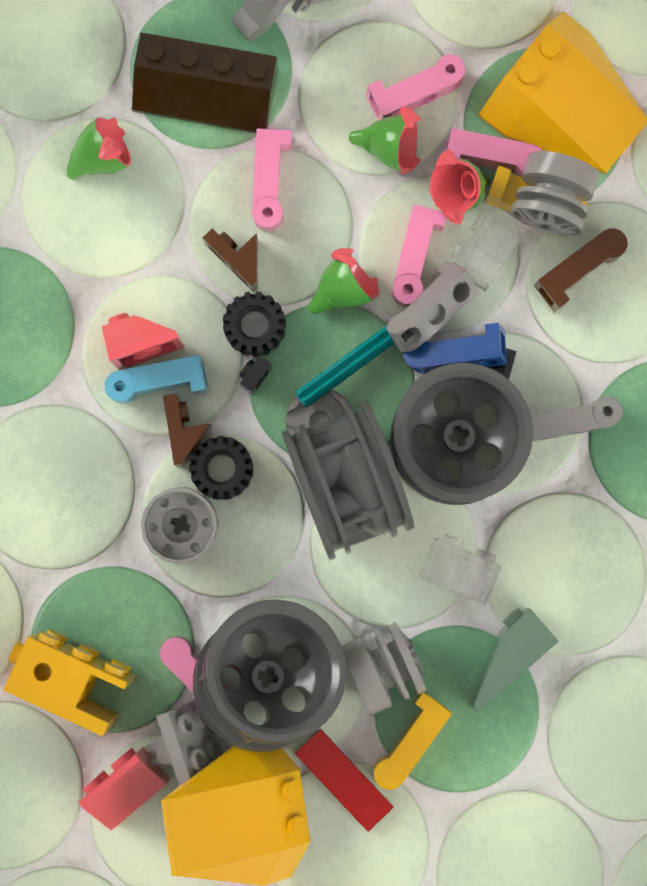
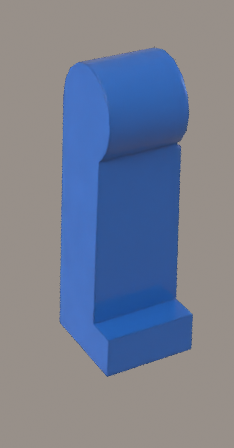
M498 322L485 324V335L436 342L427 341L411 352H403L404 360L414 371L420 374H426L438 367L454 363H472L486 367L507 365L505 330Z

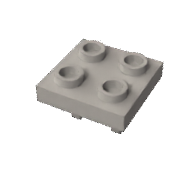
M191 700L156 716L162 737L145 747L147 752L155 751L157 753V756L150 760L152 766H173L179 786L222 755V748L215 739L214 733L202 719L195 700Z

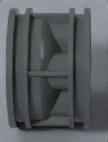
M472 363L444 365L420 377L408 389L401 400L393 418L390 432L391 453L401 477L413 490L423 497L447 505L475 503L506 488L525 466L533 441L531 414L520 391L509 379L497 371ZM448 392L457 398L458 410L453 416L444 417L438 414L434 406V400L438 394ZM481 404L493 406L498 414L496 425L491 428L477 426L473 419L475 408ZM426 426L434 432L435 443L431 449L420 450L414 446L411 440V432L414 428ZM453 429H458L459 433L464 432L466 434V438L462 441V446H458L457 442L451 443L449 437L454 433ZM490 445L497 450L499 462L495 468L484 469L476 463L474 455L478 447ZM449 458L458 463L461 472L456 482L447 483L438 477L436 466L440 460Z
M367 400L359 403L360 410L352 412L350 407L344 408V414L308 428H305L304 424L298 425L300 432L294 435H290L288 429L281 432L329 561L336 559L334 552L344 548L346 554L351 553L350 546L386 532H389L391 537L397 536L398 527L404 526L406 531L415 529L409 503L378 421Z
M287 600L258 601L244 606L233 613L205 643L198 655L193 671L194 699L206 725L226 743L239 749L253 752H268L284 748L319 729L337 709L346 684L345 656L338 637L321 616L311 609ZM251 633L261 637L265 646L262 656L251 658L245 653L243 638L246 634ZM295 647L302 652L304 663L301 669L292 671L283 667L281 654L284 648ZM222 668H233L239 673L241 685L238 690L229 691L222 686L219 675ZM263 672L268 674L267 680L272 681L266 687L262 686V680L257 678ZM294 688L304 695L305 707L301 712L291 711L284 706L282 694L286 689ZM257 702L264 707L266 720L263 725H256L247 720L244 714L246 703Z

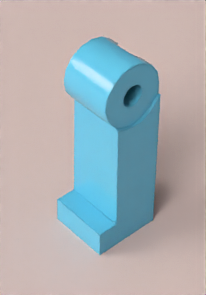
M200 355L115 371L105 381L106 394L112 400L121 404L132 402L138 395L191 386V391L195 395L209 393L204 362Z

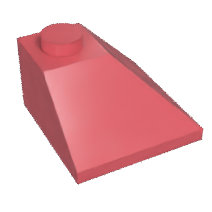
M128 313L119 314L108 319L109 324L101 326L109 360L118 370L185 348L175 330L136 315L129 317Z

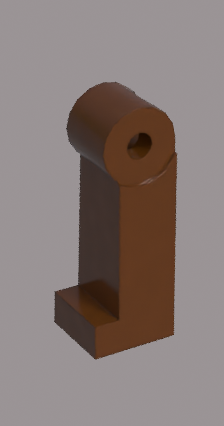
M615 228L604 230L535 283L534 287L554 313L565 306L570 300L565 293L567 290L603 263H613L624 254L628 246L625 234Z

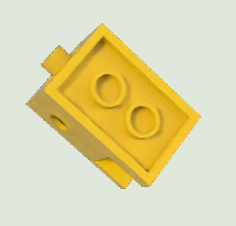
M48 629L47 632L41 631L28 636L24 644L17 642L8 658V661L15 665L3 691L102 737L114 727L119 713L89 700L88 697L97 678L103 679L122 689L131 685L137 675L130 672V665L117 659H112L111 662L105 661L98 657L99 651L84 644L75 647L66 642L67 637L51 629Z

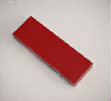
M321 728L295 752V755L367 832L394 808L390 801Z

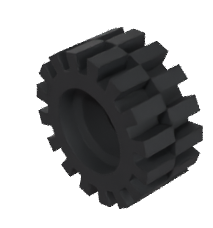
M250 291L245 292V295L242 297L238 295L234 298V302L226 307V314H223V330L228 342L233 349L238 350L245 356L259 357L261 354H270L271 350H276L279 347L280 341L285 336L286 321L280 304L276 303L270 295L265 296L262 292L256 291V294H251ZM250 312H260L268 320L266 332L259 337H249L241 329L243 317Z
M217 436L216 438L210 437L206 439V442L196 447L197 450L194 454L192 453L190 458L189 471L192 482L201 493L216 500H229L239 496L245 488H248L253 477V461L243 444L231 437ZM217 455L229 456L235 463L234 475L225 482L213 480L208 472L209 462Z

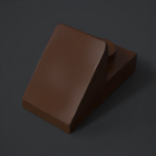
M212 228L202 237L205 246L254 293L258 289L257 233L238 252L235 251L238 245L224 231L219 235Z
M177 393L163 395L173 463L176 467H183L197 449L196 447L201 444L211 430L212 425L203 424L185 427L184 422H190L187 401L181 402Z

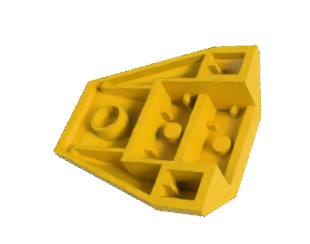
M564 11L547 24L504 76L478 114V117L508 139L534 144L543 151L575 157L588 163L603 174L609 171L647 124V117L592 34Z
M233 746L161 799L171 876L266 886L292 877L311 842L300 769L282 748L268 752H253Z

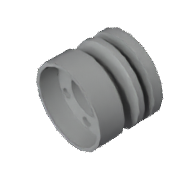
M534 151L529 153L522 174V180L528 186L518 188L516 193L518 200L513 202L510 214L523 224L546 233L562 236L581 235L584 226L582 219L586 218L589 210L582 202L592 200L600 174L596 168L572 156L550 151Z
M187 487L165 490L155 496L144 509L141 521L143 540L149 550L161 560L176 564L192 562L204 555L215 540L218 529L216 509L210 499L198 490ZM184 514L188 517L186 523L191 525L190 530L183 529L181 533L175 531L176 524L172 522L173 517L180 518Z
M396 622L388 625L393 641L387 644L381 631H374L378 647L376 649L370 650L362 637L342 646L345 660L370 716L392 707L389 690L396 687L404 700L410 699L404 684L405 682L411 680L418 695L426 691L423 680V668L410 639L399 629Z

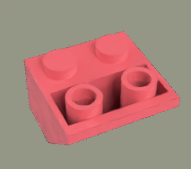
M144 746L137 752L131 747L110 765L114 772L109 776L105 771L101 772L82 789L86 795L78 803L85 811L112 831L169 782L170 778L160 766H152L150 764V760L153 757L145 750Z

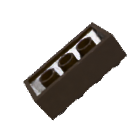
M140 32L134 63L132 112L256 133L257 129H267L278 75L277 56Z

